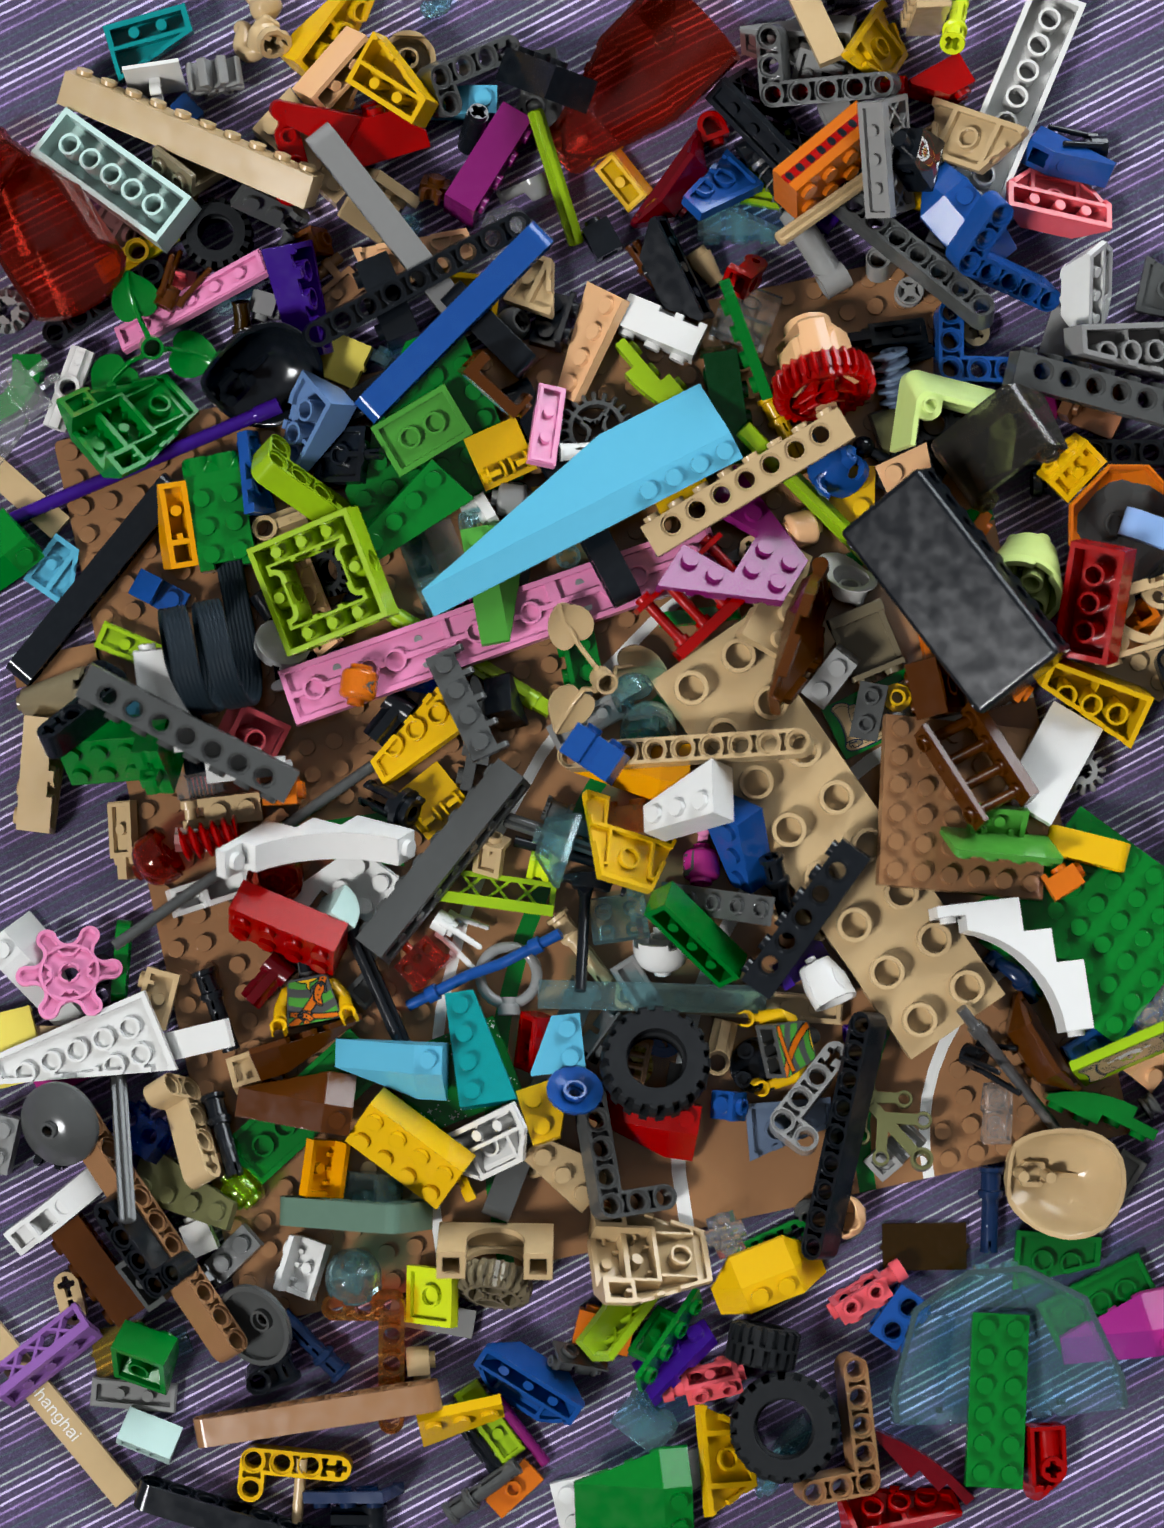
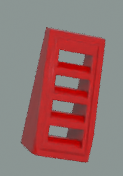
M521 1011L514 1067L531 1074V1069L551 1015L541 1011Z

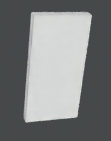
M1053 701L1020 759L1024 769L1039 790V794L1032 802L1023 807L1029 809L1030 816L1047 826L1053 823L1103 731L1099 726L1056 701ZM1013 799L1008 802L1013 806H1020L1017 800Z

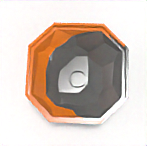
M1108 464L1069 504L1068 545L1070 547L1071 541L1084 538L1137 549L1132 582L1154 578L1164 568V551L1123 537L1117 533L1127 506L1164 518V480L1149 464Z

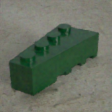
M733 344L699 349L700 359L704 360L703 380L706 391H708V398L727 426L744 458L753 452L736 434L749 421L752 424L753 422L751 410L745 409L744 398H748L749 393L747 381H741L740 370L745 368L737 348ZM742 459L734 462L731 465L743 463Z

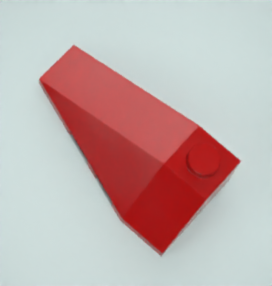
M606 1092L613 1131L663 1157L686 1161L693 1160L702 1110L700 1104H693L688 1110L684 1109L679 1116L674 1118L667 1116L664 1117L663 1121H655L653 1117H647V1120L638 1119L639 1115L635 1113L628 1115L623 1112V1107L620 1104L615 1105L610 1099V1093ZM590 1114L589 1118L597 1122L596 1117Z

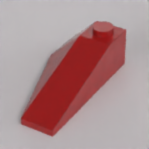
M890 1485L889 1489L879 1488L878 1491L869 1496L837 1502L841 1528H934L961 1517L963 1512L954 1491L949 1489H941L938 1492L935 1488L919 1487L914 1491L900 1490V1486Z

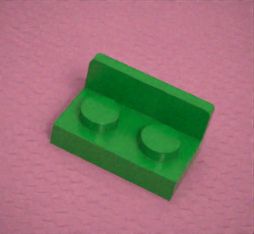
M593 628L590 637L580 642L596 664L601 666ZM576 644L565 651L557 648L559 658L564 657L566 668L561 669L564 685L572 684L578 690L583 686H592L589 676L593 668Z

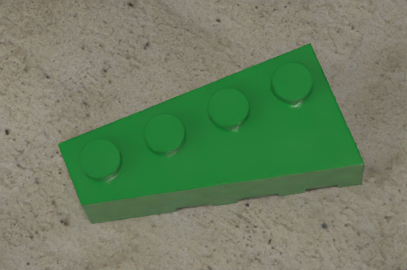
M433 458L423 465L366 527L379 560L474 499Z

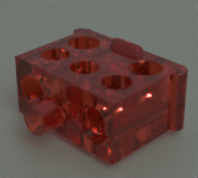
M425 935L414 947L407 941L402 948L406 955L394 968L412 986V991L420 992L451 961L452 956L445 954L429 936ZM430 944L432 946V951L430 953H426L424 949L427 945ZM420 954L422 960L420 963H416L414 960L415 956ZM411 965V972L406 974L405 966Z

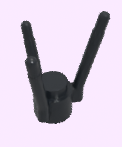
M1048 125L1050 130L1084 138L1083 141L1065 140L1063 141V146L1088 148L1107 158L1109 150L1107 136H1098V133L1084 132L1063 126Z
M977 1040L975 1045L971 1043L963 1045L959 1053V1062L962 1065L970 1067L971 1070L982 1074L1017 1096L1022 1094L1020 1090L996 1076L1001 1075V1071L987 1064L989 1054L985 1051L986 1049L979 1040ZM997 1044L1003 1051L1018 1050L1016 1045Z

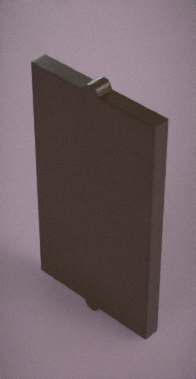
M966 1222L882 1223V1244L879 1245V1248L882 1250V1270L887 1268V1264L898 1258L906 1271L967 1270L966 1249L969 1248V1244L966 1243Z

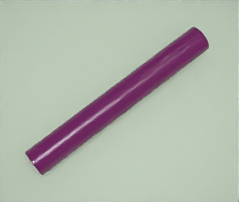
M501 1395L504 1418L540 1466H545L549 1463L550 1458Z

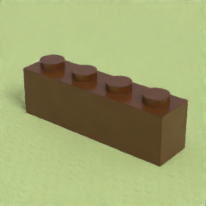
M83 1213L78 1214L50 1235L53 1239L51 1242L53 1248L60 1256L63 1254L70 1262L68 1265L69 1270L77 1279L81 1277L87 1285L85 1288L86 1293L92 1301L98 1300L104 1308L102 1314L110 1325L115 1323L118 1328L123 1325L125 1319H131L145 1308L116 1270L115 1266L119 1262Z

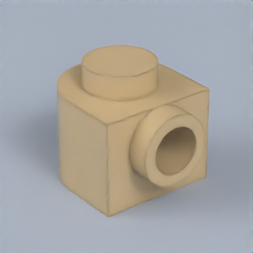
M429 1345L406 1347L407 1377L413 1376L414 1381L431 1378L430 1368H436L435 1350L429 1351Z

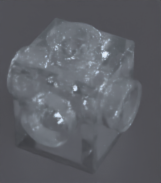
M733 1210L721 1212L706 1219L708 1230L704 1231L706 1242L709 1248H715L720 1260L746 1249L743 1237L747 1236V1231L743 1220H737Z

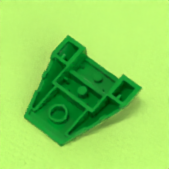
M168 374L132 379V383L116 386L115 382L108 383L106 388L94 390L84 387L56 399V404L71 441L103 478H123L146 467L199 415V409Z
M687 1445L657 1447L649 1450L650 1453L637 1459H633V1457L624 1461V1464L610 1470L605 1468L575 1480L576 1528H694L693 1487Z

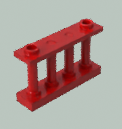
M720 532L715 536H712L710 533L707 534L697 544L700 547L697 552L703 555L707 551L719 565L734 572L737 566L715 544L723 535ZM661 590V592L654 591L652 594L646 591L635 601L638 607L633 612L637 616L645 609L675 641L674 645L677 649L671 654L680 662L745 602V599L728 597L726 600L713 599L717 603L715 606L718 611L710 617L708 614L704 615L684 592L666 590L696 622L697 630L691 636L687 633L683 634L654 603V600L664 590Z

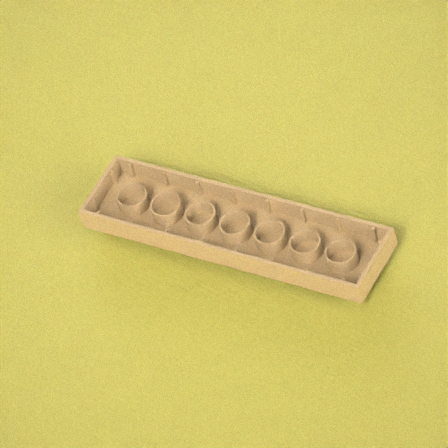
M744 617L652 680L651 685L685 735L801 728L813 738L814 750L805 758L723 764L732 767L733 794L762 807L770 852H783L784 869L786 874L790 876L789 886L795 894L800 887L806 889L812 880L808 876L817 863L823 866L829 858L825 852L834 839L840 842L844 837L871 857L868 864L820 930L875 1011L885 1016L887 1028L909 1059H913L965 1023L956 1012L960 1006L966 1005L975 1016L1006 994L966 936L959 933L957 923L940 925L939 920H929V909L936 906H944L935 891L875 885L879 810L799 694L791 705L782 704L779 716L770 714L768 693L775 659L735 636L737 630L743 627L747 620ZM802 736L797 737L793 742V749H802L806 745V738ZM771 738L767 740L764 745L765 751H773L777 747V739ZM742 740L738 742L736 752L741 754L747 751L748 741ZM711 743L708 746V755L717 754L720 750V743ZM834 862L830 865L829 870L832 876L840 878L845 875L846 868L842 863ZM816 886L813 889V896L818 901H825L829 897V891L824 886Z

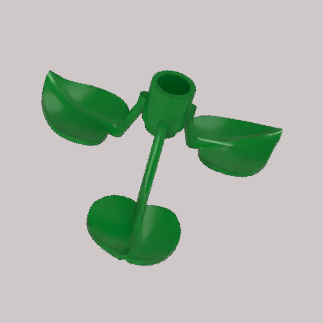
M127 270L118 278L113 288L112 308L121 321L130 322L137 318L144 337L139 342L141 353L128 359L126 362H124L121 356L113 353L104 354L99 357L92 366L91 387L94 390L106 388L108 383L115 382L116 386L130 384L132 379L139 378L137 371L129 367L132 363L143 360L145 357L150 360L158 359L163 352L167 351L171 352L168 362L174 373L183 378H194L205 372L217 352L203 335L195 331L184 330L176 333L173 338V347L164 346L157 336L150 335L142 316H150L156 311L158 306L153 301L156 297L157 289L149 280Z

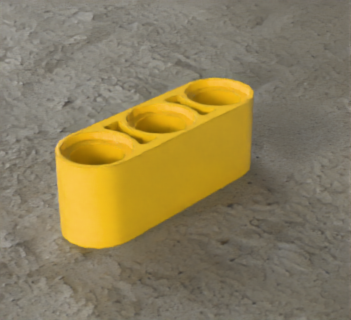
M1052 824L1049 826L1047 837L1050 838L1062 854L1063 859L1078 861L1079 863L1115 872H1125L1131 844Z

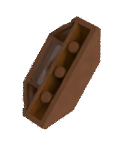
M1018 990L1014 992L1004 1031L1008 1039L1004 1043L1018 1046L1017 1051L1010 1052L1012 1055L1017 1053L1023 1063L1019 1065L1028 1080L1033 1078L1038 1083L1077 1092L1082 1089L1081 1085L1024 994Z

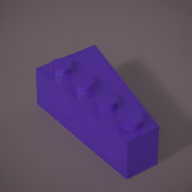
M313 240L261 249L282 323H287L301 332L309 322L326 314ZM319 326L312 327L309 332L310 339L315 343L320 342L324 335L323 330ZM332 342L322 347H316L320 355L334 352Z

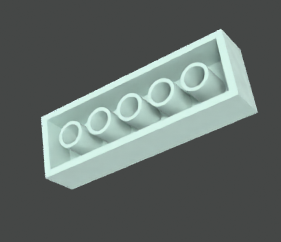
M67 107L64 108L31 151L42 164L166 254L202 210L190 195Z

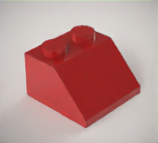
M958 53L910 78L908 81V98L932 104L933 97L959 105L969 99L968 95L972 92L971 89L975 79L962 56Z

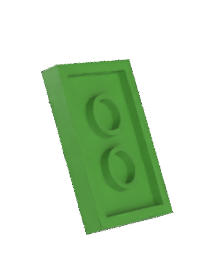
M444 383L370 427L399 477L473 434Z

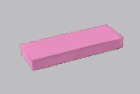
M543 383L537 385L526 464L554 470L557 461L566 388Z

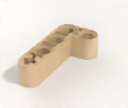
M166 1073L146 1085L143 1089V1094L148 1104L156 1109L166 1111L185 1183L191 1189L196 1190L219 1177L221 1168L211 1130L206 1123L208 1118L205 1107L200 1102L202 1096L197 1083L186 1076Z

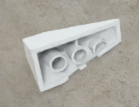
M28 911L0 932V970L38 1008L44 998L43 989L39 986L23 987L18 984L15 977L18 969L23 966H35L43 958V952L36 943V937L39 932L46 928L31 911ZM64 971L62 977L68 980L67 975ZM67 1003L60 1009L58 1016L49 1021L54 1026H63L79 1019L84 1013L79 1004Z

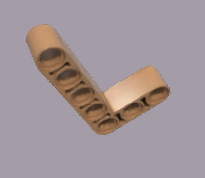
M849 1351L840 1353L834 1361L845 1466L821 1470L812 1478H807L793 1484L794 1494L811 1506L869 1496L878 1491L881 1483L868 1366L863 1358ZM851 1361H855L854 1369L847 1373L848 1364ZM858 1389L857 1397L851 1401L850 1395L852 1391ZM861 1417L860 1426L854 1429V1421ZM864 1445L863 1454L857 1457L858 1448ZM867 1473L866 1482L860 1485L861 1477ZM841 1479L840 1486L833 1490L834 1482ZM814 1484L813 1492L806 1496L807 1487Z

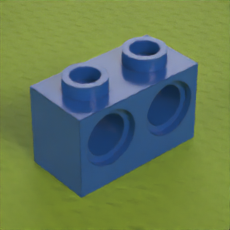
M902 1283L896 1284L892 1290L894 1296L890 1297L888 1302L879 1308L866 1327L870 1333L896 1351L900 1346L904 1348L913 1336L910 1331L916 1323L921 1324L929 1313L927 1309L929 1303ZM906 1299L915 1300V1309L910 1313L901 1311V1304ZM890 1322L899 1324V1331L895 1336H887L884 1333L885 1326Z

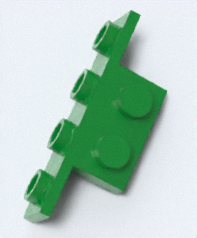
M693 1288L677 1313L657 1305L628 1348L630 1356L644 1362L634 1377L639 1391L644 1392L648 1384L654 1383L658 1375V1369L663 1362H667L671 1357L675 1343L678 1339H682L685 1336L688 1324L693 1316L696 1317L703 1307L700 1289Z

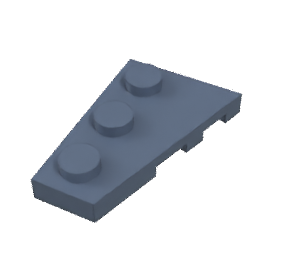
M820 1097L803 1119L817 1132L827 1127L831 1109V1097ZM806 1098L792 1100L793 1104L797 1107H803L808 1103ZM781 1101L748 1103L749 1109L746 1114L749 1161L786 1146L769 1129L770 1117ZM779 1117L774 1121L779 1129H787L790 1126L789 1120L785 1117ZM800 1135L797 1140L806 1138L809 1135Z

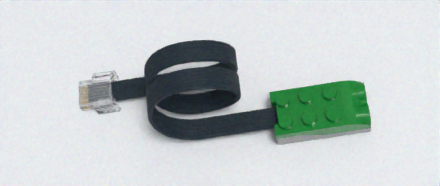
M236 451L193 457L182 462L183 479L186 480L200 571L203 574L218 573L224 610L218 598L192 604L195 641L185 605L160 608L158 610L160 639L168 675L186 709L202 719V715L221 712L225 707L233 710L255 706L259 703L262 695L261 659L254 650L256 631L244 567L252 565L246 549L256 546V541L252 532L251 515H244L239 453ZM187 759L184 760L185 772L181 771L176 786L178 800L221 795V792L228 791L226 782L207 784L203 761L200 760L198 764H195ZM203 807L195 808L196 817L205 816Z

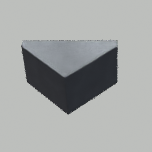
M507 672L485 678L483 682L484 692L487 696L484 699L486 717L488 719L497 717L499 723L495 726L501 732L528 726L529 722L512 673Z

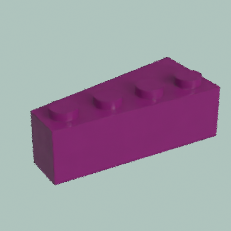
M502 102L444 196V212L473 228L480 214L482 215L486 210L494 190L497 191L505 178L503 176L505 171L516 162L519 156L517 152L522 143L526 145L533 134L528 115L508 103Z

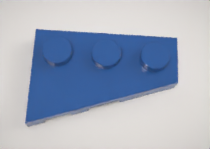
M252 430L237 432V450L239 453L244 515H269L276 512L273 494L256 482L251 474L253 455L261 447L258 431Z

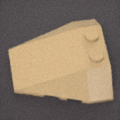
M604 1202L603 1208L608 1214L611 1211L610 1202ZM590 1211L587 1247L593 1294L604 1305L634 1306L712 1283L713 1277L705 1230L672 1219L670 1222L655 1218L653 1213L610 1220H598Z

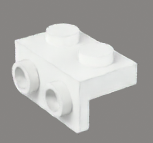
M290 1234L284 1243L282 1260L274 1275L273 1289L286 1291L304 1299L315 1301L332 1246L304 1235Z

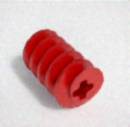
M235 814L232 815L231 824H228L225 818L221 817L220 826L218 827L213 819L209 822V829H206L202 822H199L198 831L196 832L191 825H187L186 834H183L178 827L181 849L189 862L194 860L195 853L200 859L205 858L206 850L211 857L216 856L217 847L220 848L241 836Z

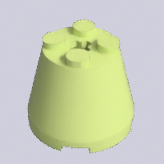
M1022 532L1009 535L997 552L1003 557V562L1013 575L1020 579L1021 585L1031 598L1037 601L1041 611L1050 620L1060 610L1063 592L1057 550L1052 544L1050 537L1044 533Z

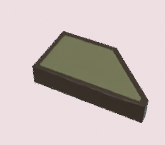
M887 407L869 413L868 418L878 449L892 455L890 445L896 409H889Z

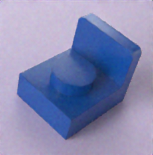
M712 1090L710 1118L732 1122L746 1121V1114L749 1109L747 1092Z

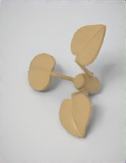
M565 602L557 604L552 610L548 619V635L551 642L560 650H568L576 644L593 668L589 676L592 686H583L578 690L574 685L566 684L553 691L548 701V713L555 734L569 732L574 729L578 722L582 724L591 716L595 707V700L590 694L585 692L596 694L599 691L601 694L608 695L617 689L618 684L628 691L641 690L651 684L652 680L667 671L665 664L656 653L645 646L637 644L626 646L619 651L617 655L619 665L613 666L612 672L605 666H598L580 642L589 638L593 632L594 620L592 615L586 608L580 605Z

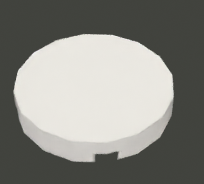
M273 620L262 624L256 632L254 650L266 665L270 667L274 665L280 667L279 670H283L307 660L310 651L287 657Z

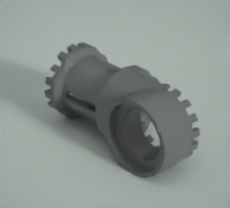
M549 795L540 819L545 820L548 818L563 824V827L568 829V831L589 838L587 822L584 819L572 817L576 805H566L554 800L553 796Z

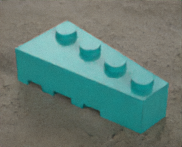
M474 990L445 993L460 1108L462 1110L504 1105L514 1101L515 1103L519 1102Z

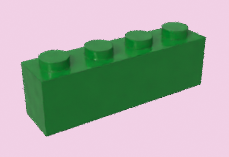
M674 881L652 891L644 915L718 988L740 979L741 969L745 964L748 954Z

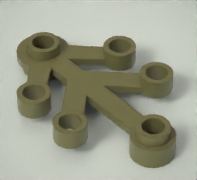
M874 1087L869 1112L877 1120L876 1151L872 1155V1162L880 1168L885 1167L889 1163L890 1156L887 1152L889 1133L910 1156V1164L913 1169L925 1172L933 1164L932 1152L925 1147L918 1148L898 1125H912L920 1130H927L932 1124L931 1115L925 1111L918 1114L885 1112L878 1104H896L901 1109H907L912 1105L913 1101L912 1094L909 1091L902 1090L898 1093L879 1092ZM906 1095L910 1101L907 1104H901L899 1097ZM925 1116L928 1118L929 1123L921 1125L918 1122V1118ZM867 1122L864 1133L867 1135V1139L865 1141H862L861 1146L867 1145L870 1141V1133L867 1130ZM879 1153L884 1154L886 1161L883 1163L877 1162L875 1159L876 1155ZM924 1156L927 1159V1163L919 1165L916 1162V1158Z

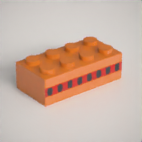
M857 100L773 169L774 200L793 218L796 219L832 194L846 180H852L859 172V169L862 168Z

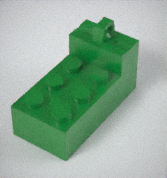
M169 719L152 720L153 727L158 730L165 729L169 724ZM109 720L60 759L72 786L139 780L147 795H155L159 793H175L185 760L182 757L184 752L174 753V749L170 751L156 743L158 738L150 734L143 737L130 730L132 725L121 720L120 724Z

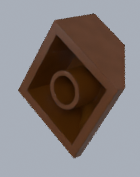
M936 657L904 665L906 670L904 680L907 687L910 688L912 697L910 706L917 720L938 719L961 714V710L967 704V698Z

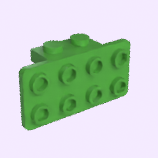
M1002 805L986 814L989 820L976 832L972 825L967 824V828L945 826L940 828V835L955 856L962 859L982 857L993 862L1005 859L1018 864H1025L1026 861L1037 862L1043 866H1052L1053 864H1062L1064 857L1049 837L1025 834L1030 815L1027 807Z

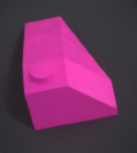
M1164 1286L1139 1291L1130 1296V1300L1118 1307L1114 1305L1107 1309L1108 1312L1094 1320L1089 1319L1062 1334L1060 1339L1065 1364L1163 1356Z

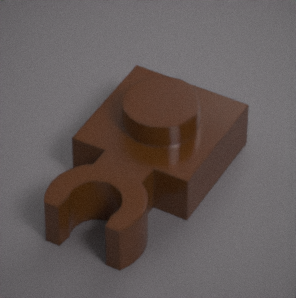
M438 173L424 174L418 194H420L419 201L423 202L425 199L434 201V205H440L441 199L444 200L445 193L452 180L445 179V176Z

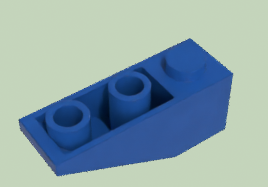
M1042 125L1030 139L1020 163L1044 175L1102 188L1107 186L1117 164L1116 162L1088 148L1063 146V141L1072 140Z

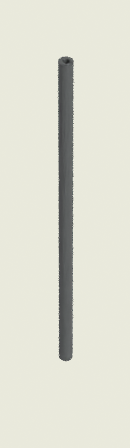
M371 762L365 763L281 823L293 827L297 826L375 770ZM215 868L112 940L111 943L118 951L221 879L217 877V869Z

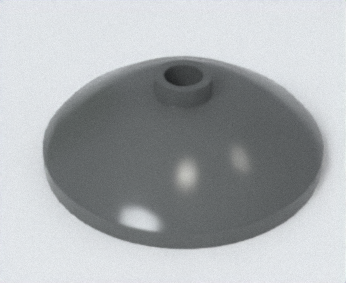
M48 1082L35 1088L26 1097L21 1109L22 1132L30 1148L40 1158L54 1165L70 1166L86 1159L93 1152L99 1138V1121L94 1106L83 1092L64 1082Z
M251 1284L235 1286L224 1294L222 1301L244 1332L248 1341L246 1350L238 1356L258 1366H269L280 1361L291 1347L292 1327L288 1314L279 1300L265 1289Z

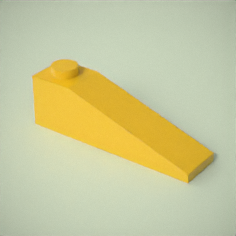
M327 0L292 33V47L281 58L295 72L303 76L346 26L357 31L360 30L362 23L367 21L375 0Z

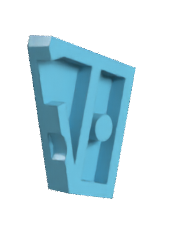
M56 533L43 550L45 557L28 571L23 580L57 603L75 581L79 549Z
M580 1012L551 1016L531 1069V1076L553 1074L555 1071L568 1066L586 1068Z

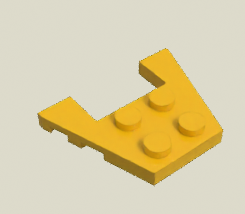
M589 789L582 792V801L597 879L644 894L651 893L666 865V858L670 850L674 848L677 840L662 841L658 838L654 839L608 824L610 796Z

